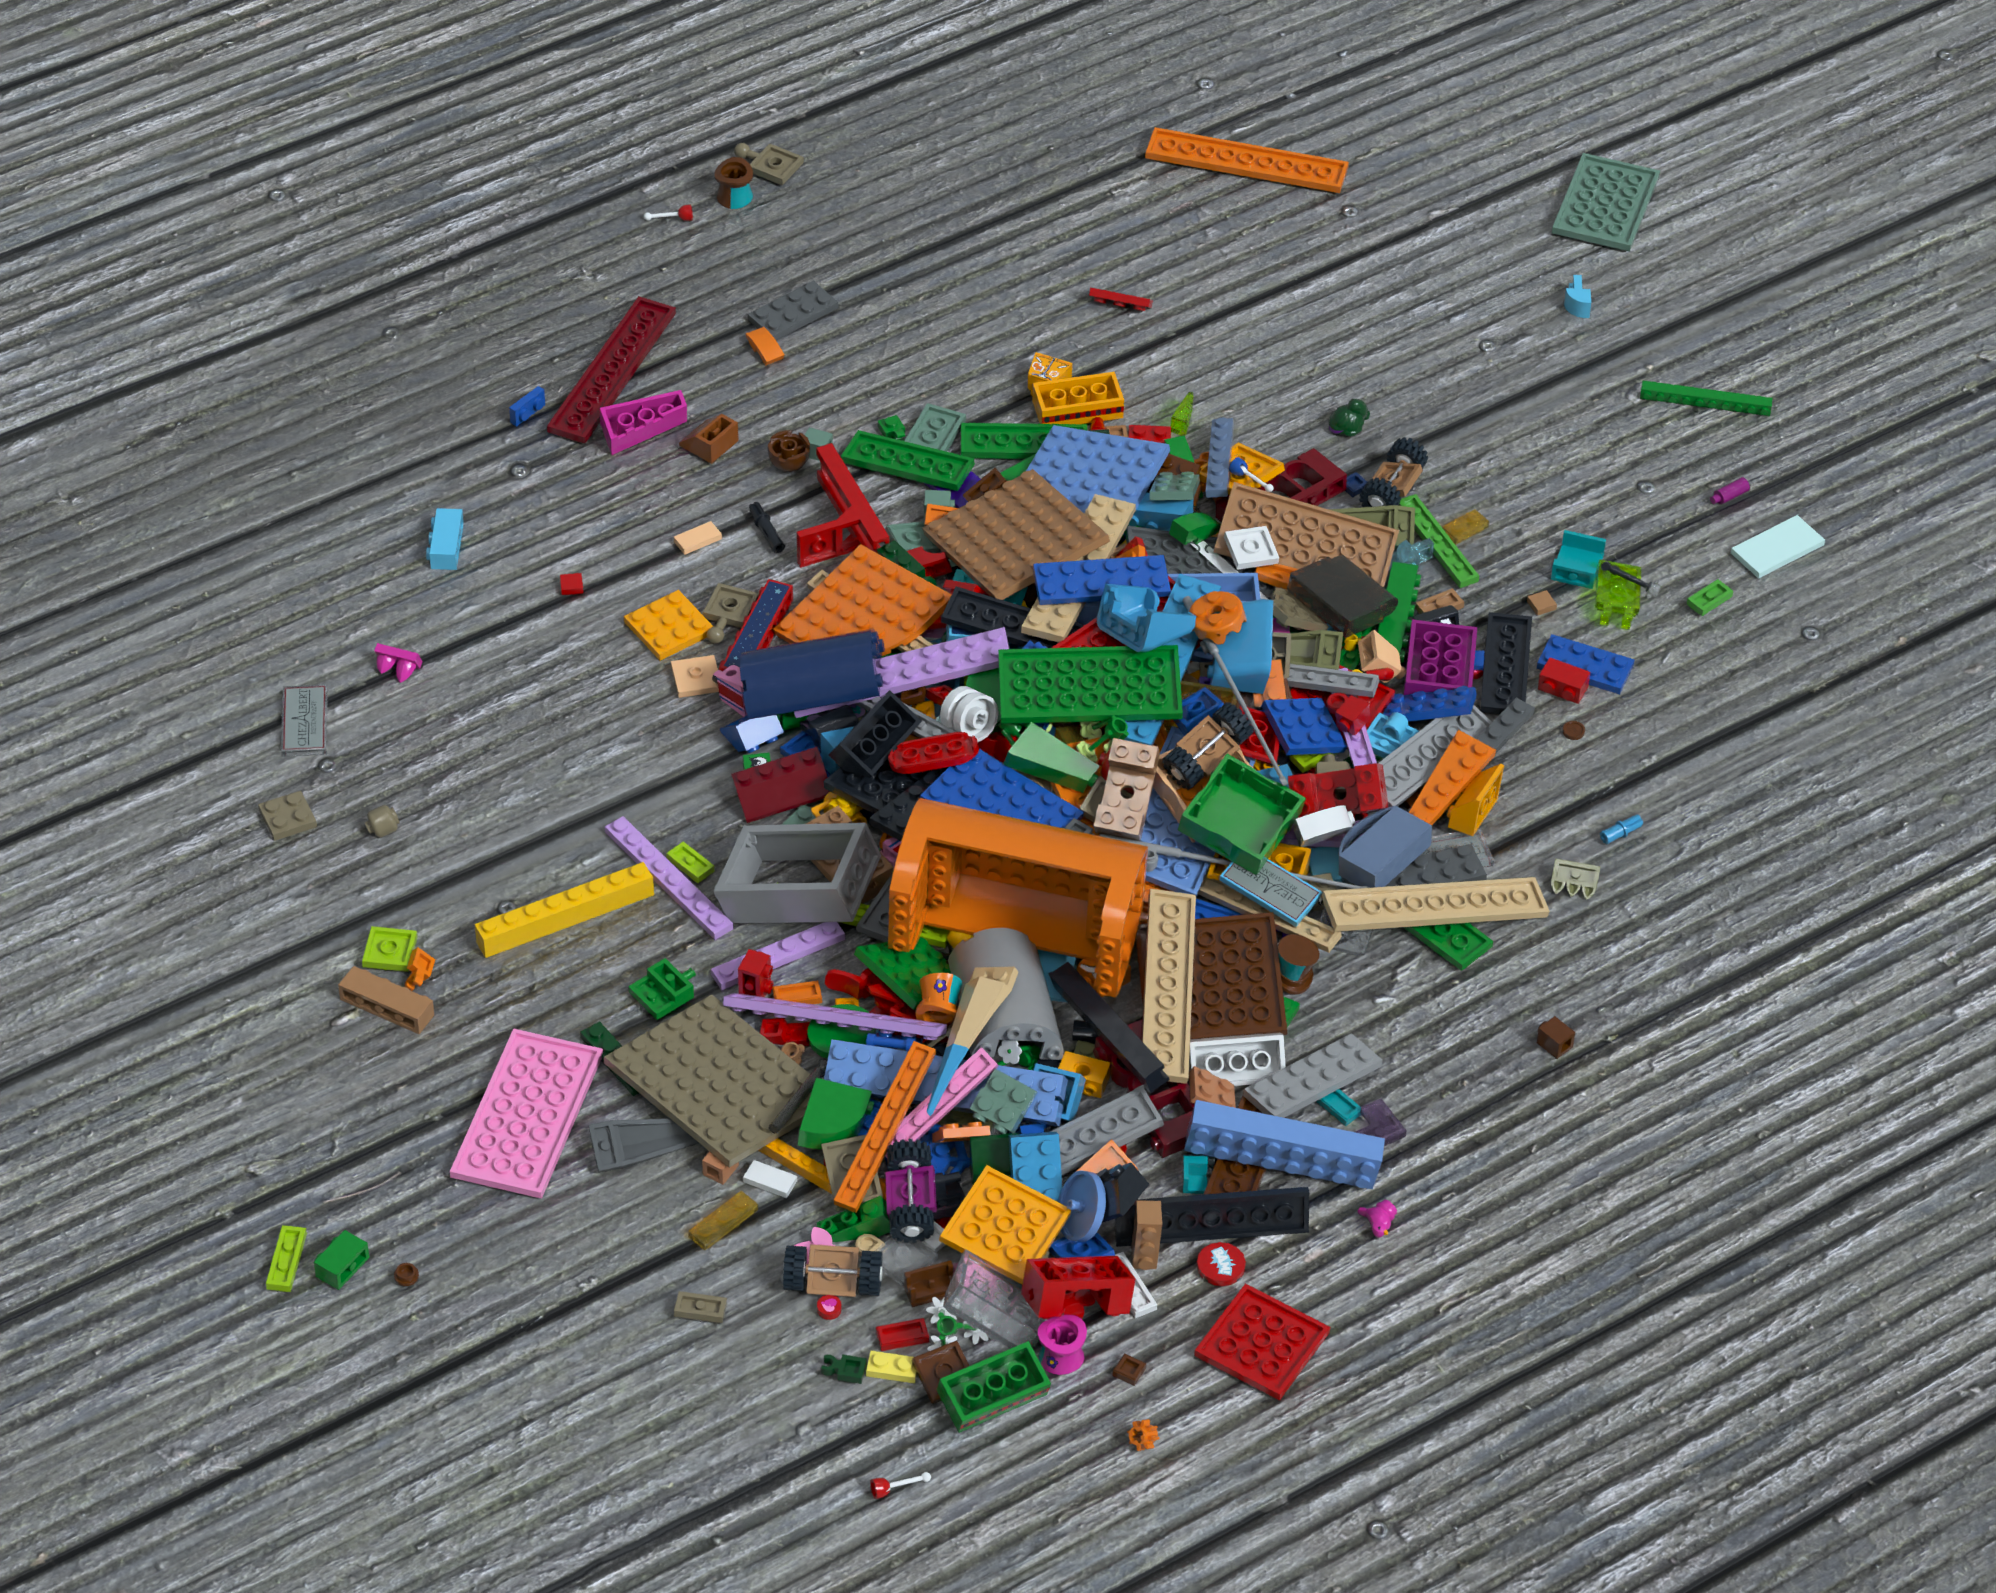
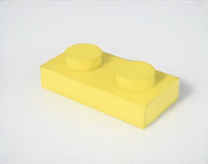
M870 1351L866 1376L915 1383L917 1372L911 1361L914 1357Z

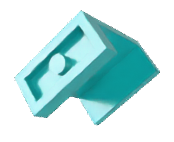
M1564 530L1560 552L1552 565L1551 580L1593 589L1604 557L1606 539Z

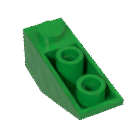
M881 1196L861 1203L857 1213L845 1210L817 1222V1227L827 1231L832 1237V1242L857 1240L859 1236L864 1234H872L876 1237L882 1236L890 1232L887 1203Z

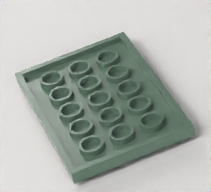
M1583 153L1553 224L1552 233L1630 251L1660 177V170Z

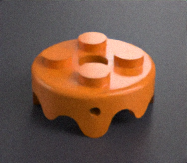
M1212 591L1203 595L1192 604L1189 612L1196 615L1195 627L1192 631L1196 633L1199 639L1209 638L1218 645L1225 642L1226 635L1229 632L1239 633L1242 623L1247 622L1241 600L1229 592Z

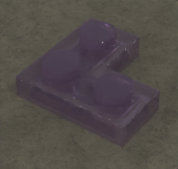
M1381 1098L1361 1107L1360 1113L1369 1123V1126L1355 1131L1356 1133L1385 1138L1384 1146L1406 1137V1129Z

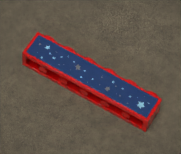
M768 579L765 586L760 588L758 599L753 601L750 614L745 616L742 629L737 631L734 644L728 647L727 657L720 662L719 670L723 672L731 665L740 667L742 652L769 647L775 636L773 629L784 619L793 602V585Z

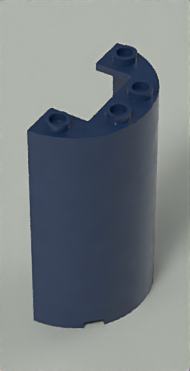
M868 629L742 652L740 656L741 682H743V698L748 720L880 696V687H883V679L881 673L877 674L875 659L881 658L882 652H885L883 639H879L877 631Z

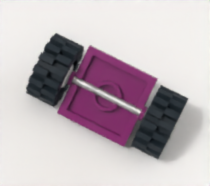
M902 1139L900 1143L897 1141L893 1142V1145H890L889 1149H887L889 1172H885L887 1215L890 1219V1235H892V1238H897V1241L904 1240V1243L909 1241L917 1243V1240L925 1241V1238L929 1239L930 1235L934 1234L933 1212H937L935 1169L931 1165V1149L926 1142L921 1143V1140L918 1139L915 1142L913 1139H908L905 1142Z

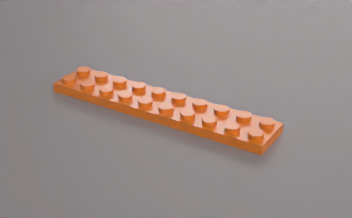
M1156 127L1145 153L1146 159L1336 193L1341 192L1349 165L1347 161Z

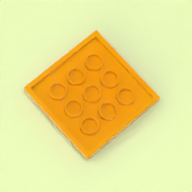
M986 1165L941 1233L939 1241L1023 1284L1027 1259L1044 1257L1071 1215L1072 1210Z

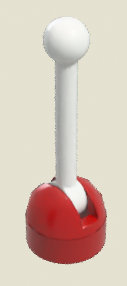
M691 204L683 205L679 208L678 212L645 213L644 219L649 221L651 218L679 216L684 221H692Z
M924 1472L921 1476L891 1483L885 1478H874L870 1480L871 1492L875 1499L883 1498L889 1494L892 1487L918 1481L928 1482L931 1479V1475L928 1472Z

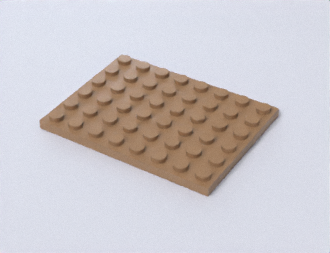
M1033 469L1023 472L1021 476L1013 480L1006 481L1001 488L986 492L978 499L967 502L963 507L950 511L946 516L934 520L922 528L924 535L942 552H945L988 595L1000 600L1035 582L1033 564L1075 561L1110 542L1109 536L1105 531Z

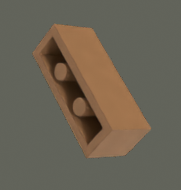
M1136 1201L1131 1244L1132 1266L1134 1269H1157L1162 1230L1161 1201Z

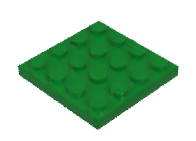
M922 937L919 938L914 950L909 952L888 948V942L859 946L854 953L861 962L913 1010L922 1001L919 982L922 977L932 973L951 974L949 964L946 963L947 960Z

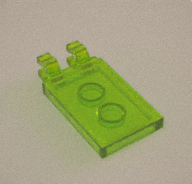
M1599 559L1597 565L1595 608L1601 611L1600 624L1608 626L1611 613L1621 614V628L1630 630V622L1639 613L1641 586L1618 575H1613L1608 570H1602L1601 564L1606 561ZM1608 561L1612 566L1615 565L1641 580L1642 567Z

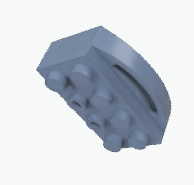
M1396 805L1367 816L1347 832L1340 844L1339 876L1357 886H1367L1369 888L1385 887L1431 846L1432 825Z

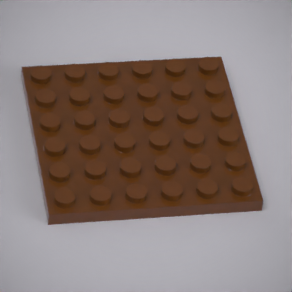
M1274 913L1195 919L1190 1039L1267 1033L1287 1035ZM1147 923L1139 924L1136 935L1142 1004L1144 1001Z

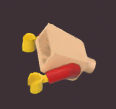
M1375 630L1366 636H1362V638H1358L1355 634L1346 636L1344 648L1348 651H1354L1358 644L1361 668L1365 673L1379 675V680L1384 683L1389 682L1394 677L1397 679L1404 677L1406 669L1401 666L1398 650ZM1355 669V670L1352 671V672L1363 673V672H1361V671L1358 670V669Z

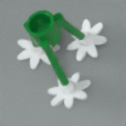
M948 1295L943 1298L942 1302L936 1297L932 1298L935 1307H927L926 1311L934 1314L930 1322H937V1329L941 1334L939 1338L934 1335L931 1336V1340L935 1344L927 1348L928 1351L956 1341V1336L949 1339L948 1336L955 1335L958 1329H966L964 1337L973 1336L972 1341L974 1345L978 1343L979 1337L984 1341H988V1336L984 1331L992 1330L993 1326L985 1324L987 1321L986 1314L979 1319L977 1314L973 1312L972 1322L964 1321L963 1323H958L956 1316L951 1312L958 1305H948Z

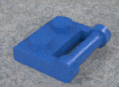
M879 1030L875 1034L868 1033L866 1045L909 1051L913 1041L922 1044V1038H917L916 1036L907 1037L902 1036V1034L900 1036L893 1035V1033H881Z

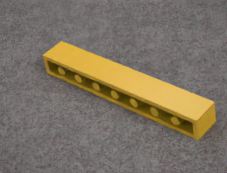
M641 862L474 924L476 943L484 957L487 958L654 896L653 876L645 863Z

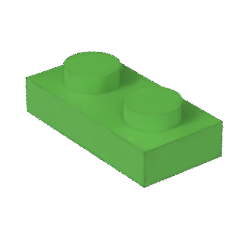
M1717 579L1687 598L1686 605L1699 615L1704 616L1732 598L1733 590Z

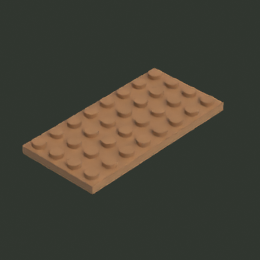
M1233 483L1214 553L1232 557L1224 539L1225 532L1266 526L1279 556L1278 564L1379 590L1384 589L1399 530L1240 483Z

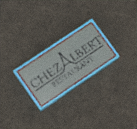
M1269 859L1257 875L1231 862L1219 879L1297 927L1322 896L1320 890Z

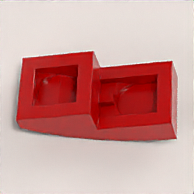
M785 1018L762 1019L760 1034L771 1043L777 1045L795 1042L798 1045L809 1046L807 1030L810 1022L787 1024Z

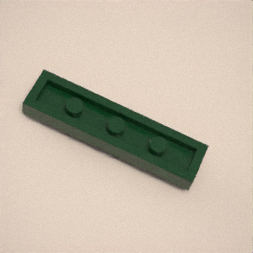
M600 1021L580 1031V1038L588 1046L603 1049L601 1059L603 1063L606 1055L622 1047ZM606 1066L633 1097L639 1094L638 1091Z

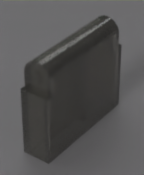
M1339 555L1332 559L1328 556L1290 573L1287 591L1337 632H1343L1344 638L1383 622L1384 617L1390 615L1398 605V599L1344 555Z

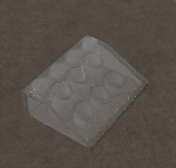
M967 1249L964 1250L944 1297L943 1307L951 1315L962 1318L972 1328L980 1329L990 1339L1001 1342L1009 1349L1027 1341L1034 1348L1039 1341L1038 1328L1045 1320L1040 1317L1038 1318L1021 1295L1022 1284L1001 1274Z

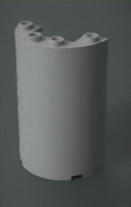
M1009 928L985 929L974 933V937L967 941L962 940L953 949L948 959L951 974L958 976L963 982L958 997V1004L960 1003L964 986L970 981L974 968L1015 966L1019 972L1012 991L997 1008L969 1048L971 1056L982 1047L990 1057H994L999 1040L1043 1042L1039 1054L1040 1059L1062 1060L1064 1054L1063 1045L1035 943L1033 944L1024 933Z

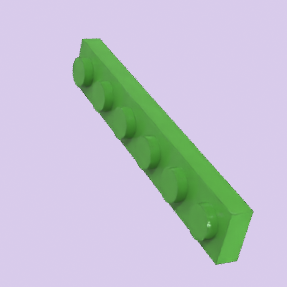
M1414 494L1402 498L1398 506L1415 508L1414 530L1458 587L1463 588L1479 582L1478 573L1419 497Z

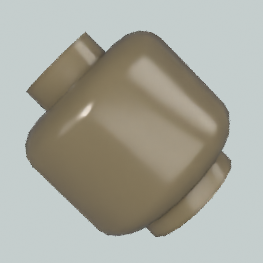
M382 805L369 811L367 814L368 821L365 822L369 833H375L378 838H383L396 832L398 824H400L394 808H389L387 805Z

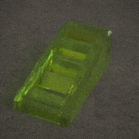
M1193 392L1187 393L1171 417V432L1180 436H1186L1193 409Z

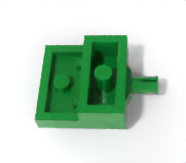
M664 958L647 968V975L628 986V991L658 1020L694 998V985L688 980L695 977L696 973L692 968H689L681 974Z

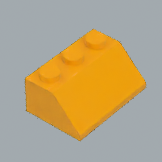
M1498 764L1481 771L1466 787L1464 792L1457 797L1455 805H1451L1447 813V817L1450 818L1448 828L1474 836L1498 800L1504 770L1503 764Z

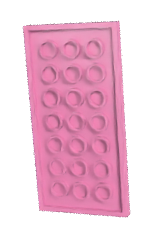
M513 1029L451 1167L450 1178L542 1199L600 1064L603 1049Z

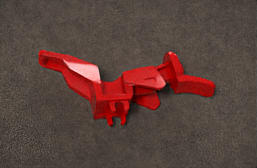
M869 968L863 970L860 976L836 969H831L826 973L825 985L829 989L847 993L857 1000L862 997L865 999L873 996L876 1006L869 1013L917 1020L915 1011ZM894 1031L893 1035L900 1036L902 1034V1032ZM916 1034L917 1038H922V1043L927 1040L923 1039V1035ZM945 1036L938 1043L948 1042L949 1038Z

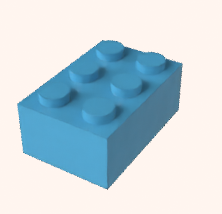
M1057 1132L1008 1135L1011 1178L1059 1202L1062 1191L1059 1134Z

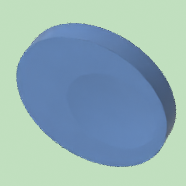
M1081 1170L1073 1173L1062 1188L1059 1203L1072 1210L1071 1215L1061 1229L1062 1234L1068 1240L1077 1242L1090 1240L1096 1234L1103 1221L1106 1207L1105 1188L1101 1178L1093 1172Z

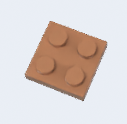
M1193 1066L1189 1071L1190 1099L1192 1103L1195 1104L1196 1100L1236 1108L1234 1084L1226 1079L1212 1075L1205 1069Z

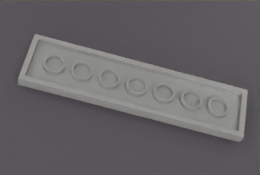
M1473 705L1471 714L1434 719L1381 760L1379 764H1382L1384 769L1388 806H1399L1426 784L1458 730L1477 739L1492 722Z

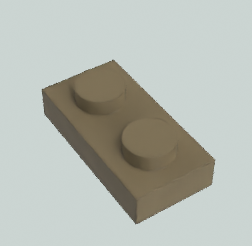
M679 1291L674 1308V1317L723 1323L727 1298Z

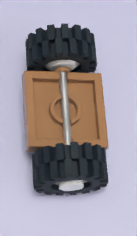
M1406 437L1397 439L1387 453V462L1381 464L1373 478L1367 482L1359 495V501L1363 502L1361 506L1399 505L1401 497H1406L1427 463L1428 456H1426L1427 451H1423L1424 446H1419L1417 440L1415 443L1412 442V438L1408 440Z
M1226 702L1212 715V718L1208 715L1177 742L1175 748L1162 759L1164 768L1168 770V775H1171L1172 779L1176 780L1179 786L1181 785L1182 788L1187 790L1194 787L1204 776L1208 778L1227 753L1233 756L1240 749L1239 745L1253 734L1254 728L1250 725L1251 721L1247 720L1246 714L1243 715L1240 708L1237 709L1236 705Z
M810 1244L809 1264H807V1247L787 1245L783 1266V1289L804 1291L805 1274H808L806 1294L856 1297L857 1277H860L859 1295L879 1296L882 1281L883 1254L879 1251L862 1250L860 1267H858L860 1249L858 1247Z

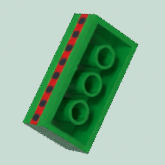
M1029 1341L941 1378L936 1391L958 1433L1046 1396L1051 1382Z

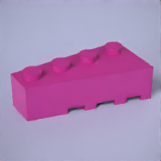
M681 390L600 408V425L611 455L687 422V404Z

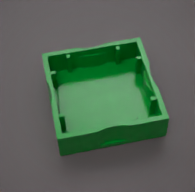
M1227 753L1211 774L1207 785L1197 793L1183 812L1178 831L1257 875L1290 830L1295 820L1300 816L1306 798L1279 782L1264 777L1254 768Z

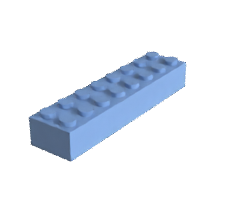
M1196 1100L1187 1129L1184 1151L1373 1190L1382 1163L1385 1138Z

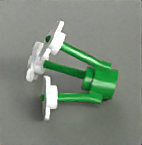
M1002 1040V1046L998 1048V1054L1003 1057V1060L997 1062V1064L1004 1066L1009 1063L1017 1064L1019 1062L1022 1066L1029 1067L1027 1070L1034 1071L1041 1050L1034 1043L1018 1047V1041Z

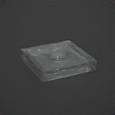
M891 1237L875 1250L883 1254L882 1271L902 1287H904V1272L931 1266L938 1260V1254L920 1240H917V1243H912V1241L904 1243V1240L897 1241V1238Z

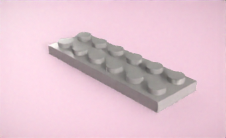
M1351 1033L1245 1088L1243 1096L1263 1114L1285 1118L1382 1067V1059Z
M1141 1086L1050 1131L1059 1134L1062 1175L1085 1164L1111 1139L1118 1147H1121L1163 1126L1164 1122L1144 1087Z

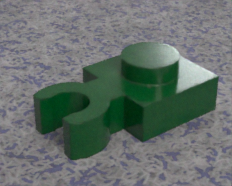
M842 1354L841 1360H838L833 1355H824V1363L830 1364V1366L822 1365L821 1374L825 1376L837 1374V1380L862 1384L867 1358Z

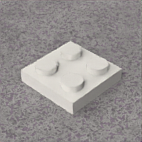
M1266 526L1225 532L1224 539L1237 570L1278 564L1279 556Z

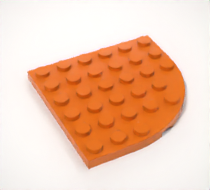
M860 544L773 631L776 636L791 644L874 629L877 631L879 639L884 641L885 652H882V656L892 653L891 649L901 644L906 646L931 626L943 614L952 594Z

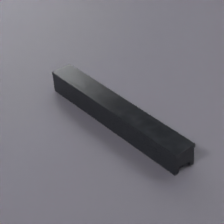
M1069 962L1048 973L1054 988L1150 1093H1153L1155 1089L1170 1080L1168 1075L1162 1070L1165 1068L1164 1064Z

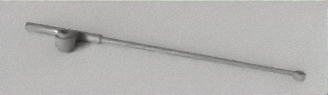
M1186 596L1183 598V603L1189 612L1193 601L1190 596ZM1202 639L1203 641L1199 642L1203 652L1205 654L1210 653L1215 657L1248 720L1251 721L1253 730L1276 770L1282 785H1287L1288 782L1285 776H1283L1222 661L1218 647L1211 639Z
M1100 833L1101 837L1148 846L1146 872H1151L1157 867V854L1177 858L1186 857L1228 866L1232 862L1230 860L1181 851L1178 848ZM1292 873L1293 875L1297 876L1302 880L1312 882H1318L1349 889L1369 888L1367 886L1362 887Z

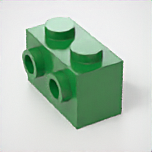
M344 1230L339 1236L333 1238L323 1253H319L314 1260L316 1277L339 1290L370 1258L368 1243Z

